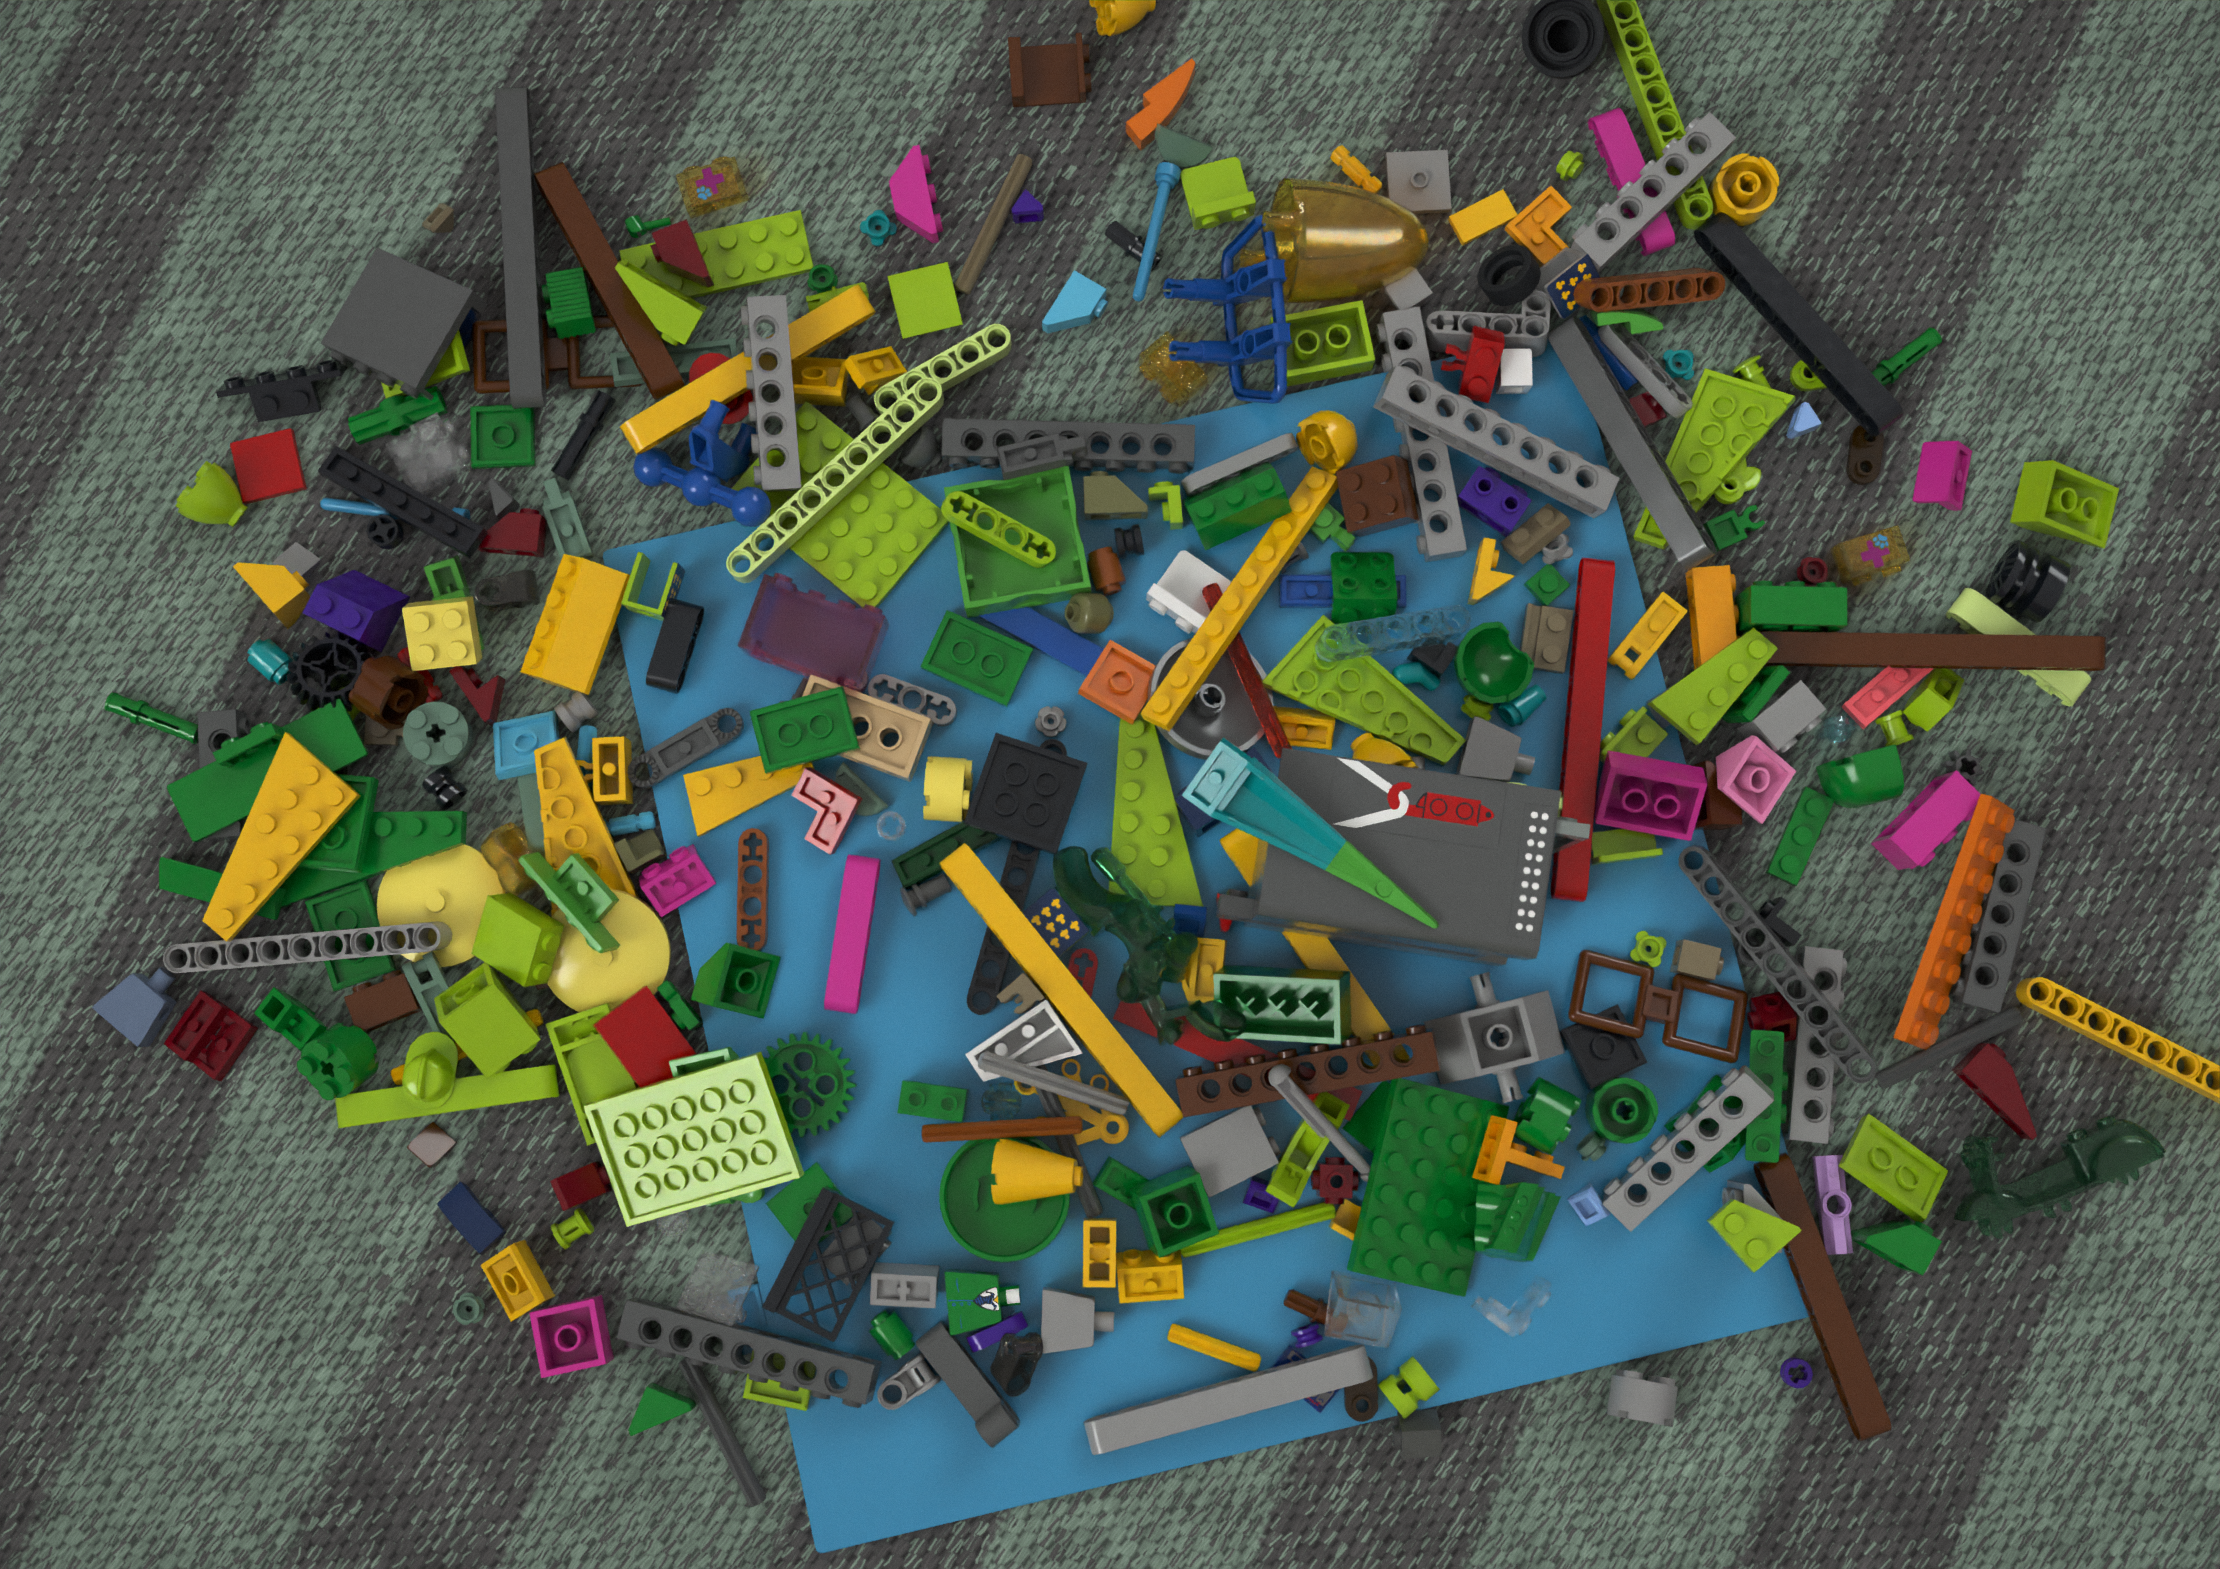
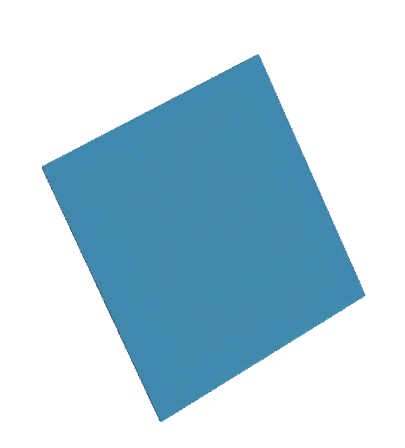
M1549 339L1546 351L1540 356L1532 357L1533 386L1527 394H1496L1495 379L1489 403L1472 400L1473 404L1483 409H1492L1498 412L1501 418L1511 423L1524 425L1527 427L1528 432L1538 437H1546L1553 440L1556 446L1566 451L1579 453L1585 461L1593 465H1602L1609 469L1598 424L1553 349ZM1456 356L1432 361L1431 367L1434 381L1441 383L1445 390L1458 395V382L1461 370H1441L1442 360L1453 362ZM1389 372L1287 394L1276 404L1252 402L1160 423L1195 425L1193 469H1187L1186 473H1170L1168 469L1156 468V471L1152 473L1138 472L1137 468H1125L1122 472H1110L1106 470V467H1093L1091 471H1078L1074 469V466H1069L1086 563L1090 561L1088 554L1100 548L1112 547L1113 552L1118 555L1114 528L1120 527L1125 530L1130 529L1132 525L1139 524L1144 548V555L1129 554L1125 559H1119L1126 583L1121 586L1122 591L1105 596L1111 603L1114 611L1111 624L1100 634H1076L1103 649L1109 640H1112L1154 665L1174 645L1193 638L1194 632L1191 631L1189 634L1183 631L1174 623L1175 619L1166 613L1164 616L1160 615L1149 607L1148 604L1150 602L1146 600L1151 586L1159 582L1175 557L1182 550L1189 552L1232 582L1274 520L1205 550L1182 501L1188 498L1181 481L1197 471L1281 435L1292 433L1296 440V434L1301 431V426L1297 427L1298 423L1321 410L1336 411L1349 419L1355 426L1358 448L1352 461L1343 469L1392 455L1400 457L1399 445L1403 443L1401 433L1395 432L1393 417L1373 408L1381 386ZM1411 399L1413 402L1419 403L1417 400ZM1439 406L1441 416L1447 417L1446 411ZM1465 420L1466 427L1474 431L1473 424ZM1417 429L1412 431V435L1416 440H1427L1425 433ZM1493 434L1494 441L1498 445H1502L1500 437ZM1096 442L1092 445L1091 449L1097 454H1103L1109 447L1104 442ZM1127 443L1122 449L1125 453L1134 455L1139 452L1140 447L1135 443ZM1164 443L1158 444L1154 448L1155 452L1162 456L1171 452V448ZM1447 445L1458 498L1478 466L1484 469L1485 467H1492ZM1300 448L1294 453L1270 463L1286 491L1288 500L1312 466L1322 470L1316 462L1311 466L1304 458ZM1521 448L1522 455L1526 459H1530L1529 453ZM1426 459L1418 461V466L1421 470L1426 472L1433 470V465L1430 461ZM1549 462L1550 470L1557 473L1555 465ZM999 464V467L995 469H986L977 465L906 482L941 509L942 502L945 499L944 487L984 480H1004L1001 465ZM1492 468L1501 475L1502 481L1510 486L1514 484L1521 487L1527 492V497L1532 500L1509 535L1547 503L1566 515L1571 524L1561 534L1569 537L1568 546L1573 549V555L1568 559L1551 564L1570 586L1548 605L1549 607L1573 610L1565 672L1559 674L1533 670L1531 682L1527 688L1535 684L1540 686L1545 692L1547 699L1542 702L1522 725L1510 727L1503 721L1498 712V707L1502 703H1493L1494 709L1489 713L1491 719L1488 721L1521 737L1518 753L1535 757L1530 776L1513 771L1509 782L1559 791L1577 577L1581 558L1612 560L1615 562L1608 657L1646 612L1615 491L1607 510L1596 518H1592ZM1095 471L1108 472L1109 476L1115 475L1148 505L1147 519L1085 520L1083 476H1090V473ZM1576 476L1578 484L1584 487L1583 480ZM1165 481L1172 482L1173 485H1180L1183 529L1170 530V522L1163 521L1162 502H1168V499L1149 501L1148 488L1154 487L1155 483ZM1338 487L1328 503L1344 517ZM1428 489L1424 491L1426 500L1430 502L1439 500V496L1434 490ZM1460 507L1459 511L1467 547L1464 555L1460 557L1425 562L1424 554H1419L1416 536L1420 535L1418 523H1410L1362 537L1353 535L1356 538L1354 544L1346 552H1388L1393 555L1395 575H1406V607L1396 608L1394 624L1335 625L1391 674L1396 666L1411 663L1407 657L1424 633H1428L1444 645L1451 642L1458 646L1471 629L1482 623L1498 621L1510 632V641L1520 650L1526 605L1530 603L1542 606L1524 584L1546 565L1542 560L1543 552L1539 551L1525 564L1520 563L1504 551L1500 542L1506 537ZM1431 520L1429 522L1430 528L1434 532L1441 533L1445 531L1444 524L1441 521ZM731 521L613 548L603 553L605 566L629 575L638 552L644 553L650 559L638 604L655 609L659 608L672 564L676 562L685 570L677 599L704 607L703 621L680 692L675 694L646 685L647 671L663 621L631 612L621 605L616 621L645 753L703 718L717 712L719 709H734L742 716L744 721L743 732L738 738L652 787L667 858L669 859V855L681 846H686L687 848L694 844L698 855L716 881L715 885L678 907L694 984L696 983L699 969L726 942L738 945L736 936L738 842L740 835L747 829L755 828L764 832L769 839L768 939L766 946L761 952L780 956L781 958L764 1019L699 1003L708 1050L712 1051L731 1047L739 1057L761 1051L763 1057L769 1058L770 1054L766 1049L767 1046H772L776 1050L779 1049L777 1039L782 1038L788 1044L791 1033H794L798 1041H801L803 1032H808L810 1041L813 1040L816 1034H821V1044H824L828 1039H832L831 1050L833 1051L842 1047L843 1051L839 1058H850L851 1061L845 1068L846 1070L856 1071L855 1074L848 1077V1081L856 1083L857 1087L850 1088L847 1092L854 1096L855 1100H845L844 1104L849 1108V1113L841 1111L837 1113L841 1119L840 1123L830 1119L831 1130L829 1131L824 1130L819 1125L817 1136H813L810 1128H807L805 1137L800 1138L798 1128H795L791 1137L794 1145L799 1146V1158L803 1171L805 1172L818 1162L845 1197L895 1222L891 1229L892 1234L887 1238L892 1243L880 1258L877 1257L875 1262L940 1266L936 1308L870 1305L872 1267L835 1342L776 1312L772 1313L764 1309L768 1329L771 1333L821 1344V1346L882 1361L873 1400L865 1405L862 1404L861 1408L842 1404V1398L830 1396V1399L810 1396L807 1411L785 1407L817 1552L826 1553L1397 1416L1398 1410L1378 1387V1410L1375 1416L1365 1422L1356 1421L1345 1410L1344 1388L1333 1390V1395L1324 1406L1316 1401L1319 1395L1316 1397L1311 1396L1309 1399L1304 1398L1107 1453L1092 1455L1083 1423L1085 1420L1255 1373L1168 1341L1167 1335L1172 1324L1186 1327L1259 1354L1261 1356V1363L1256 1372L1291 1363L1292 1361L1287 1357L1291 1351L1296 1353L1291 1357L1295 1362L1346 1347L1364 1344L1367 1356L1374 1361L1377 1367V1382L1380 1384L1390 1374L1398 1375L1399 1367L1413 1356L1440 1389L1427 1401H1418V1408L1416 1410H1423L1809 1317L1783 1248L1782 1253H1776L1753 1273L1732 1249L1726 1246V1242L1706 1221L1723 1206L1722 1191L1724 1187L1727 1188V1180L1751 1184L1764 1198L1753 1167L1754 1163L1759 1161H1748L1745 1159V1144L1732 1161L1709 1173L1702 1166L1631 1232L1611 1212L1609 1216L1585 1226L1567 1200L1570 1196L1591 1183L1603 1201L1605 1194L1603 1189L1615 1177L1619 1180L1628 1173L1626 1170L1627 1166L1636 1157L1641 1156L1644 1158L1652 1151L1650 1145L1661 1134H1664L1666 1137L1670 1134L1664 1126L1666 1122L1677 1113L1689 1107L1712 1077L1718 1075L1722 1079L1733 1068L1739 1070L1744 1065L1749 1068L1750 1032L1752 1030L1747 1021V1013L1751 1012L1748 1001L1739 1057L1735 1063H1728L1667 1047L1662 1042L1665 1024L1646 1020L1643 1036L1635 1039L1647 1063L1618 1077L1637 1080L1652 1091L1658 1105L1657 1120L1650 1133L1638 1142L1625 1144L1606 1140L1604 1143L1606 1151L1596 1161L1591 1159L1583 1161L1581 1159L1582 1155L1576 1150L1579 1142L1588 1133L1593 1131L1585 1113L1586 1097L1590 1090L1587 1089L1563 1039L1562 1043L1565 1053L1518 1066L1515 1072L1523 1098L1515 1099L1511 1102L1503 1103L1497 1076L1493 1075V1073L1441 1085L1437 1071L1402 1078L1509 1106L1507 1119L1512 1121L1521 1101L1525 1102L1530 1095L1527 1093L1528 1089L1538 1077L1559 1086L1581 1099L1577 1112L1574 1116L1570 1115L1567 1122L1572 1125L1567 1138L1563 1143L1559 1141L1554 1152L1551 1154V1156H1554L1553 1163L1565 1167L1562 1178L1546 1176L1506 1162L1499 1185L1518 1182L1539 1184L1538 1187H1545L1544 1191L1556 1193L1555 1196H1561L1534 1260L1519 1262L1504 1258H1491L1476 1251L1465 1297L1347 1270L1353 1240L1331 1229L1329 1224L1332 1219L1186 1258L1181 1255L1184 1299L1119 1304L1117 1264L1116 1288L1083 1287L1084 1218L1088 1217L1085 1214L1077 1191L1070 1193L1069 1211L1060 1233L1040 1253L1028 1259L1011 1263L992 1262L970 1253L950 1234L943 1220L939 1203L940 1183L944 1170L952 1156L969 1140L926 1143L923 1142L921 1133L923 1125L962 1122L898 1113L902 1081L908 1080L969 1089L964 1122L1032 1119L1038 1116H1047L1037 1094L1023 1095L1019 1093L1015 1088L1014 1080L1003 1076L983 1082L965 1055L1025 1014L1014 1013L1015 1008L1023 1003V1001L1019 1004L1015 1003L1014 1000L1019 995H1016L1013 1000L1006 1004L1001 1003L998 999L995 1009L987 1015H977L968 1008L967 994L987 924L944 871L921 882L917 886L943 873L952 892L926 903L927 907L923 909L921 906L916 908L917 916L914 917L907 910L901 897L900 888L903 886L891 860L961 823L924 820L923 806H926L927 803L924 796V780L928 756L967 758V760H972L973 786L972 791H970V802L974 796L995 733L1038 747L1046 740L1057 739L1065 745L1068 757L1087 762V768L1057 855L1041 851L1024 911L1053 888L1089 929V933L1059 957V959L1068 969L1070 957L1076 950L1087 948L1096 954L1098 968L1091 999L1180 1110L1181 1106L1175 1079L1183 1074V1069L1194 1066H1202V1071L1215 1068L1214 1062L1113 1019L1126 989L1215 1028L1214 1004L1187 1001L1180 977L1177 975L1173 964L1174 961L1164 941V934L1172 935L1175 907L1108 903L1120 718L1078 694L1079 688L1086 676L979 618V616L967 618L950 522L872 615L867 613L790 549L786 550L752 582L741 583L734 579L727 569V557L759 526L748 527L741 525L737 521ZM1344 522L1340 527L1347 530L1346 523ZM1308 530L1301 543L1306 549L1309 558L1298 560L1287 567L1286 572L1282 575H1331V554L1345 551L1330 537L1323 544ZM1484 537L1495 539V549L1499 550V558L1496 568H1491V571L1511 574L1515 577L1511 582L1477 604L1469 605L1467 603L1479 543ZM771 538L763 539L759 544V550H770L774 545V540ZM746 559L739 561L735 568L736 572H746L750 568V561ZM1087 564L1088 573H1089V579H1090V584H1091V593H1101V594H1103V592H1096V589H1095V586H1094V583H1093V580H1092V577H1091V574H1090V571H1089V567H1088V564ZM1280 573L1232 641L1248 651L1259 662L1266 675L1277 666L1322 615H1325L1331 621V608H1280ZM1070 600L1029 607L1074 632L1065 618V608ZM946 610L1033 648L1034 651L1008 707L921 669L920 666ZM1630 648L1624 654L1633 662L1639 656ZM1657 650L1632 680L1624 675L1625 671L1618 665L1613 666L1607 661L1601 741L1610 731L1615 735L1623 727L1619 721L1631 708L1636 712L1644 706L1648 710L1646 714L1658 724L1646 705L1648 700L1666 690ZM1454 658L1440 676L1441 682L1435 690L1429 691L1420 682L1403 684L1465 739L1472 718L1461 710V706L1465 704L1464 696L1469 694L1463 690L1457 680ZM886 674L946 696L954 702L957 709L955 720L947 726L933 724L911 782L838 755L812 762L816 771L833 781L836 779L837 770L844 762L889 806L876 815L861 816L855 814L834 854L830 855L804 839L818 811L791 796L795 787L769 799L753 810L750 809L735 817L732 821L710 830L709 833L701 837L697 836L683 775L761 756L749 711L774 705L780 701L791 700L804 677L809 679L810 675H814L870 696L868 692L870 680L876 675ZM885 681L881 686H875L879 693L878 697L882 698L884 693L895 697L892 703H898V694L902 690V686H898V692L890 690L887 686L888 682ZM1272 691L1273 706L1316 710ZM909 692L905 695L903 702L907 708L915 709L921 704L922 698L917 692ZM927 697V706L922 714L927 715V709H931L937 712L938 719H942L944 715H950L951 712L947 709L946 703H943L941 707H936L930 703L933 698ZM1048 706L1052 708L1055 706L1064 712L1063 717L1067 722L1063 732H1059L1055 737L1045 736L1035 726L1038 712L1043 707ZM724 716L719 721L721 732L729 733L735 729L736 721L734 717ZM1050 718L1048 719V723L1053 724L1054 720ZM1335 718L1332 749L1329 750L1268 744L1269 723L1263 736L1249 750L1255 747L1273 774L1278 778L1282 748L1352 758L1351 743L1360 735L1368 732ZM867 722L856 724L855 731L857 736L864 735L868 731L869 724ZM1670 724L1663 728L1668 735L1647 758L1686 765L1678 731ZM1155 725L1174 799L1179 797L1178 793L1191 783L1206 760L1192 757L1174 747ZM897 733L887 734L884 737L883 745L887 747L894 746L899 740V735ZM1463 745L1444 766L1425 758V770L1455 774ZM1051 747L1047 749L1062 754L1060 749L1056 747ZM1400 747V748L1403 749L1410 757L1420 756V755H1418V754H1416V753H1413V752H1411V751H1409V750H1406V749ZM1600 760L1598 765L1596 792L1598 789L1600 777L1604 766V763H1602ZM647 764L650 777H652L653 769L651 765ZM1178 810L1203 907H1207L1204 938L1227 940L1225 965L1306 969L1281 932L1244 927V922L1234 920L1228 932H1220L1219 918H1216V894L1226 895L1228 889L1246 891L1249 894L1250 886L1219 842L1221 838L1236 828L1221 822L1208 832L1197 837ZM1594 818L1593 832L1622 829L1595 824ZM1694 830L1691 841L1655 835L1657 849L1662 848L1663 855L1654 858L1592 865L1590 858L1588 892L1585 902L1551 898L1552 854L1540 947L1536 959L1521 960L1508 958L1506 965L1493 966L1329 940L1395 1035L1406 1033L1405 1028L1409 1026L1424 1024L1428 1020L1475 1009L1477 1001L1469 977L1490 972L1495 998L1500 1000V1002L1548 990L1558 1028L1561 1031L1576 1024V1022L1569 1020L1568 1012L1580 952L1582 950H1590L1635 962L1631 959L1630 952L1635 948L1637 942L1635 935L1640 931H1646L1649 936H1661L1666 940V947L1660 957L1661 964L1657 967H1652L1654 969L1653 986L1671 990L1673 977L1677 974L1670 972L1676 941L1685 939L1722 948L1720 956L1724 958V964L1721 974L1719 976L1716 975L1715 980H1710L1709 982L1745 991L1729 928L1679 866V855L1684 849L1692 845H1700L1708 850L1703 830ZM754 834L751 840H746V846L752 849V857L745 856V861L756 860L762 862L763 856L756 857V847L762 846V841L757 839L756 834ZM1006 838L975 853L999 884L1012 840ZM1019 843L1017 849L1021 854L1028 855L1035 848ZM1696 851L1689 852L1686 858L1688 865L1691 868L1699 869L1703 864L1702 855ZM848 854L881 859L857 1014L824 1010L825 992ZM750 866L745 871V879L750 884H755L762 878V871L758 866ZM1014 869L1009 874V882L1014 886L1022 885L1026 880V872L1022 869ZM1710 877L1707 881L1708 890L1713 894H1720L1716 877ZM749 898L744 904V911L749 916L757 915L762 907L761 902L757 898ZM743 920V926L750 925V934L744 936V941L750 944V948L754 947L755 942L760 941V936L754 933V924L761 926V920ZM993 933L991 936L992 945L997 948L1004 947ZM1646 946L1645 950L1647 952H1650L1651 947ZM1082 954L1081 958L1075 959V964L1079 965L1078 976L1084 977L1086 968L1093 966V961L1088 959V954ZM1012 955L1001 991L1022 973L1026 974ZM1641 960L1638 961V962H1636V963H1640V964H1644V965H1648V966H1649V964H1648L1647 962H1644V961H1641ZM988 961L982 967V973L987 979L995 978L1000 971L999 964L995 961ZM1591 964L1582 1011L1597 1014L1618 1004L1627 1023L1632 1024L1640 977ZM1077 980V982H1078V983L1081 985V987H1082L1083 981H1082V980ZM1684 988L1676 1036L1726 1048L1734 1001ZM983 991L978 992L973 998L974 1006L979 1010L986 1009L991 1002L989 994ZM1038 1001V1002H1037L1035 1005H1033L1029 1010H1031L1033 1007H1035L1036 1005H1038V1004L1041 1003V1002ZM1054 1009L1083 1054L1044 1064L1048 1072L1065 1077L1061 1071L1063 1062L1068 1059H1075L1081 1067L1079 1075L1082 1083L1090 1085V1080L1094 1075L1103 1074L1109 1081L1108 1092L1125 1097ZM1493 1029L1490 1040L1499 1046L1498 1041L1503 1038V1034ZM1242 1039L1275 1054L1278 1051L1296 1048L1297 1053L1310 1051V1045L1317 1044ZM1329 1044V1047L1338 1046V1044ZM1401 1044L1411 1058L1413 1056L1412 1049L1406 1044ZM803 1052L797 1057V1066L803 1071L810 1069L813 1063L810 1054ZM1363 1052L1362 1057L1364 1062L1370 1066H1374L1365 1054V1052ZM1342 1056L1331 1058V1066L1334 1070L1338 1072L1347 1070L1348 1063ZM1073 1062L1067 1063L1065 1065V1072L1069 1075L1075 1074L1077 1072L1076 1064ZM1310 1062L1300 1063V1065L1316 1071ZM784 1063L783 1067L799 1081L800 1085L797 1089L799 1091L807 1090L820 1106H824V1101L808 1087V1083L811 1080L809 1078L801 1079L788 1063ZM1242 1074L1236 1076V1083L1240 1088H1251L1252 1081L1250 1078ZM778 1075L773 1082L774 1089L778 1093L786 1092L789 1087L788 1079L784 1075ZM823 1076L819 1081L821 1092L830 1094L834 1090V1080L830 1076ZM1099 1077L1093 1081L1094 1087L1099 1089L1105 1088L1106 1082L1103 1078ZM1208 1079L1205 1081L1204 1086L1209 1094L1217 1095L1220 1093V1086L1215 1080ZM1381 1082L1353 1087L1363 1091L1354 1113ZM1022 1083V1086L1024 1088L1032 1087L1031 1085ZM801 1098L797 1101L795 1106L797 1114L803 1117L809 1115L811 1104L807 1099ZM1286 1099L1251 1105L1252 1109L1259 1107L1266 1121V1125L1262 1126V1129L1267 1138L1273 1136L1282 1154L1302 1117ZM1129 1102L1126 1113L1122 1114L1129 1124L1128 1134L1123 1141L1117 1144H1109L1100 1138L1078 1145L1092 1183L1108 1156L1145 1178L1152 1180L1187 1165L1194 1169L1179 1137L1238 1108L1184 1117L1159 1138ZM1619 1104L1616 1114L1623 1117L1622 1112L1627 1110L1626 1105ZM1089 1105V1108L1102 1114L1100 1108ZM1343 1119L1338 1131L1371 1166L1373 1155L1342 1129L1348 1121ZM1082 1120L1083 1131L1095 1127V1125ZM1111 1121L1107 1124L1106 1129L1109 1133L1115 1134L1119 1130V1125L1117 1122ZM1780 1126L1779 1154L1786 1153L1788 1155ZM1054 1135L1035 1136L1052 1149L1054 1153L1062 1155ZM1515 1136L1513 1137V1143L1527 1147V1154L1534 1156L1535 1151L1542 1152ZM1330 1141L1317 1162L1325 1163V1157L1344 1156ZM1680 1142L1676 1144L1680 1151L1689 1152ZM1281 1154L1276 1156L1277 1160H1279ZM1345 1158V1163L1351 1164V1163ZM1657 1162L1652 1166L1654 1171L1659 1174H1665L1671 1170L1670 1166L1664 1162ZM1276 1165L1254 1176L1270 1181L1271 1174ZM1358 1171V1191H1352V1198L1344 1199L1361 1207L1367 1182L1361 1179V1173ZM1311 1175L1294 1208L1279 1200L1274 1213L1243 1203L1250 1178L1210 1198L1208 1197L1218 1230L1325 1202V1198L1318 1197L1316 1190L1311 1189ZM1334 1175L1331 1178L1330 1183L1332 1187L1336 1188L1342 1184V1178L1339 1175ZM794 1180L764 1188V1197L754 1203H744L741 1201L763 1304L795 1243L794 1239L765 1203ZM1633 1184L1629 1187L1630 1191L1635 1195H1643L1647 1192V1189L1641 1184ZM1094 1186L1103 1208V1213L1093 1218H1116V1253L1129 1249L1150 1250L1137 1211ZM1334 1204L1335 1210L1338 1209L1340 1204ZM851 1217V1218H850L847 1222H845L843 1225L848 1224L849 1221H850L853 1217ZM834 1232L819 1243L822 1254L836 1238ZM814 1251L810 1261L818 1259L816 1251ZM819 1262L806 1267L804 1276L807 1286L825 1281ZM827 1269L829 1278H835L836 1276ZM947 1269L998 1272L1000 1287L1019 1285L1021 1305L1002 1307L1003 1318L1022 1311L1029 1325L1027 1328L974 1353L971 1351L966 1336L981 1328L955 1335L1020 1420L1019 1427L994 1448H991L981 1437L975 1427V1420L942 1378L932 1388L895 1410L884 1408L877 1398V1392L881 1383L898 1371L902 1365L922 1352L915 1343V1346L898 1360H894L891 1355L887 1356L869 1333V1329L872 1327L870 1321L883 1310H886L888 1314L895 1311L913 1334L912 1340L914 1342L940 1321H943L949 1328L944 1273ZM841 1280L831 1283L836 1301L850 1297L853 1291L850 1283L846 1285ZM799 1281L795 1291L803 1288L801 1281ZM826 1285L809 1290L815 1309L832 1303ZM1043 1287L1094 1296L1095 1311L1114 1312V1332L1094 1331V1345L1092 1347L1046 1354L1041 1353ZM1294 1289L1315 1300L1322 1298L1323 1302L1329 1306L1348 1313V1321L1344 1330L1339 1333L1326 1325L1318 1323L1319 1328L1317 1332L1320 1335L1322 1334L1323 1340L1310 1346L1296 1348L1297 1338L1291 1335V1331L1312 1323L1309 1321L1308 1316L1283 1304L1287 1292ZM802 1292L792 1296L786 1309L796 1314L810 1311L805 1293ZM846 1303L838 1305L840 1313H842ZM833 1307L816 1313L820 1326L831 1332L837 1322ZM811 1315L804 1317L813 1322ZM925 1358L924 1360L926 1361L934 1375H939L936 1372V1370L932 1367V1365L928 1362V1360ZM916 1368V1370L918 1371V1373L920 1374V1376L922 1377V1379L925 1380V1379L923 1378V1376L921 1375V1373L919 1372V1370ZM837 1369L835 1380L840 1386H846L848 1376L843 1370ZM1406 1384L1401 1392L1405 1395L1412 1389ZM888 1385L884 1388V1395L889 1401H897L902 1397V1391L896 1385ZM1364 1399L1359 1400L1356 1403V1409L1360 1411L1365 1410L1368 1405L1367 1401Z

